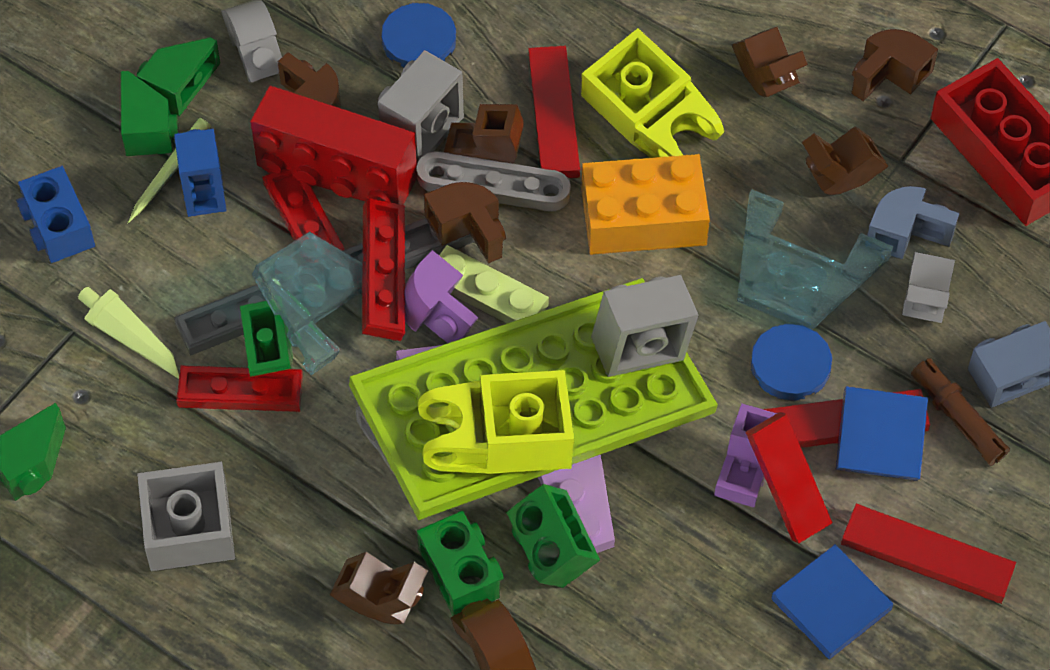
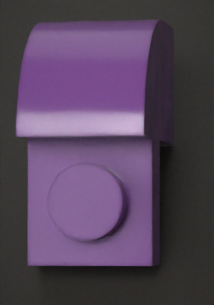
M433 250L417 265L405 284V322L415 332L425 324L444 341L451 343L465 338L479 317L450 295L463 277V274Z
M741 403L730 435L727 455L716 484L714 496L755 507L765 477L746 435V431L777 413Z

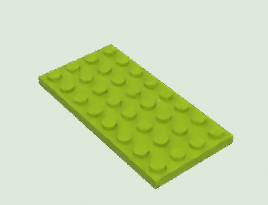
M640 278L623 285L630 286L644 283L645 281L643 278ZM604 291L350 376L349 387L418 520L556 471L541 470L486 474L447 472L428 467L423 460L424 445L428 441L456 430L451 426L437 424L420 416L418 410L419 398L429 390L480 381V375L565 370L574 434L572 465L714 414L718 404L687 352L682 361L608 377L591 338ZM437 402L429 405V407L437 408L448 406L449 404ZM438 452L434 455L443 457L451 455L454 452Z

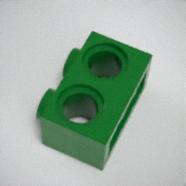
M542 484L506 512L513 526L512 534L515 540L523 547L529 560V571L539 583L564 588L600 561L567 490Z
M463 511L416 530L418 550L452 616L462 612L463 608L472 602L483 601L486 598L492 602L500 598V581L504 580L500 565L494 556L487 557L482 548L485 545V540L476 522L470 524ZM452 541L459 542L462 544V546L457 549H448L444 547L446 543ZM467 576H476L481 579L476 584H466L461 581Z

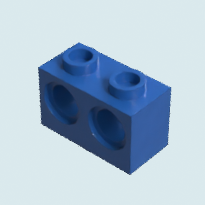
M214 128L206 130L193 129L185 133L174 134L179 174L188 217L227 211Z
M63 165L18 182L22 197L16 199L20 213L24 221L32 220L35 228L29 229L35 247L37 251L45 249L51 263L96 247L90 224Z

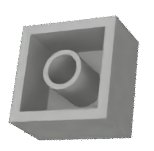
M426 50L415 61L411 60L406 64L401 77L392 86H387L381 92L377 101L379 121L415 132L416 163L425 154L434 152L448 136L451 122L459 123L464 118L463 72Z
M681 275L668 278L662 276L655 277L648 282L630 286L617 285L604 291L591 338L607 376H616L684 360L699 314Z
M222 462L137 473L144 548L151 571L235 559L228 491Z

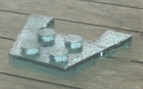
M751 189L747 207L737 302L788 323L802 325L813 330L883 266L892 255L893 246L860 233L845 264L773 236L771 232L783 211L784 202Z
M308 232L257 264L252 276L274 315H280L289 330L286 336L293 347L298 346L305 358L302 364L306 371L313 375L335 360L341 350L315 323L358 294L362 295V262L315 234Z

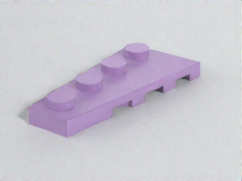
M601 455L573 464L571 469H559L538 477L541 485L545 484L567 490L597 553L614 547L615 538Z

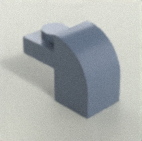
M909 186L895 189L886 194L878 203L869 226L865 247L900 259L904 257L911 235L949 247L954 236L959 213L939 204L933 205L923 202L925 188Z

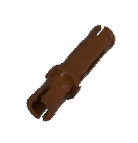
M927 358L925 362H920L913 369L911 376L933 399L932 405L937 411L942 410L952 420L960 432L979 451L989 466L1000 462L1010 452V448L967 402L966 398L961 394V387L957 383H951L931 358Z

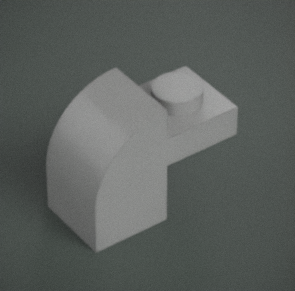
M252 0L221 10L232 46H237L248 82L251 83L278 74V60L282 58L275 37L277 33L264 2L262 0Z
M914 252L902 311L903 316L942 323L944 311L948 305L949 287L955 260Z

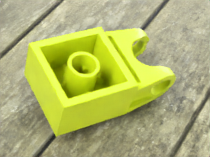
M639 28L582 73L581 96L633 146L650 158L682 156V152L673 139V136L678 132L694 131L711 140H717L724 133L719 116L693 85L691 77Z
M565 370L480 375V381L435 388L424 393L419 398L418 410L423 419L437 424L448 425L456 429L454 432L443 434L424 445L422 453L424 463L434 470L492 474L572 468L574 434ZM437 402L449 404L448 406L437 408L429 407V405ZM438 452H454L451 455L443 457L434 455Z

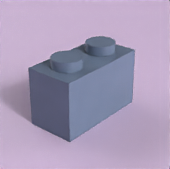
M1046 321L1033 326L1029 324L1022 325L1008 336L997 340L994 338L986 339L973 349L968 371L991 408L1050 385V327Z

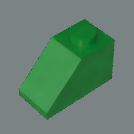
M210 37L157 49L149 61L146 60L140 65L137 77L168 99L170 113L177 114L180 117L221 63L217 40Z
M121 71V135L126 156L173 153L172 138H175L174 134L179 133L177 114H170L168 99L131 72Z
M280 298L240 306L250 377L291 369L293 354L290 334Z
M56 403L0 435V480L15 501L24 495L36 493L47 481L52 479L66 430L60 408Z

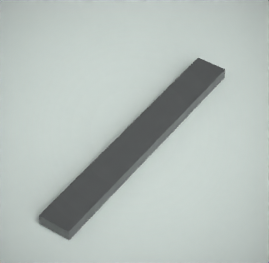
M426 218L405 226V270L418 265L432 250L440 255L446 245L459 249L475 241L471 234L442 246ZM363 243L174 317L175 325L190 356L244 335L240 306L280 298L285 317H289L361 288Z

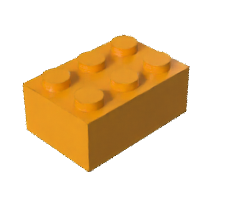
M700 154L582 163L581 191L590 255L707 246L710 218Z

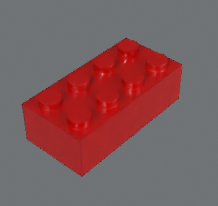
M999 58L938 90L930 119L1019 220L1027 226L1050 213V114Z
M271 85L250 121L257 166L262 167L269 173L279 174L282 169L292 171V175L298 181L305 182L310 186L316 185L331 190L344 198L352 197L364 202L367 198L400 205H404L417 179L415 132Z

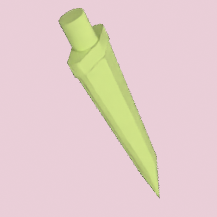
M199 118L190 130L210 129L211 125L206 120ZM176 149L135 204L128 223L145 209L179 168Z
M85 287L80 292L78 299L90 308L84 318L85 321L179 379L173 353L119 298V295L109 289L103 296H99L90 287Z

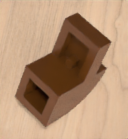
M777 26L731 44L743 74L754 90L762 97H769L800 83L796 70L808 65L803 51L788 55Z
M890 29L873 34L866 40L863 58L853 69L852 76L854 77L851 94L864 102L885 79H888L911 95L933 72L938 48L920 36L905 30Z
M289 52L278 60L281 85L292 93L341 108L338 78L329 64L326 63L316 72L310 63L305 60H298Z
M480 104L475 123L451 122L444 153L514 164L524 127V121L518 105Z
M856 126L831 144L815 133L802 142L809 154L805 158L806 164L825 194L837 195L860 187L889 167L871 137Z
M456 182L424 194V216L442 246L471 234L488 264L502 258L503 241L506 240V234L498 219L499 200L490 190L475 183Z
M364 552L346 559L330 596L361 615L387 624H404L410 609L422 597L424 592L422 583L428 570L415 562L392 569L368 552Z
M488 598L483 601L472 602L465 606L462 612L450 618L455 632L472 647L480 670H536L521 631L499 599L491 602Z

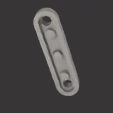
M444 152L427 153L417 163L418 183L429 192L451 183L470 182L490 190L501 204L544 211L560 210L570 200V181L563 173L555 170ZM435 174H438V175H441L442 177L436 178V177H431V176H432V175H435ZM548 193L556 194L555 196H546Z

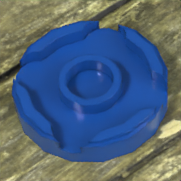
M428 3L408 4L396 9L382 25V46L386 56L391 61L394 59L396 62L401 63L403 68L411 60L415 61L424 50L445 61V58L450 52L452 54L456 47V27L451 16L442 8Z
M784 324L772 327L760 335L753 346L750 368L753 376L755 375V378L759 381L758 385L765 392L778 399L797 401L805 399L806 395H811L814 392L816 394L823 389L830 377L832 354L828 343L817 332L802 325Z

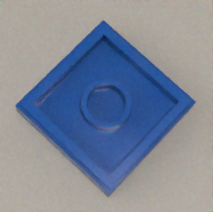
M846 386L843 393L836 470L918 481L921 476L928 397Z
M836 544L774 591L771 598L829 660L893 608L891 600Z

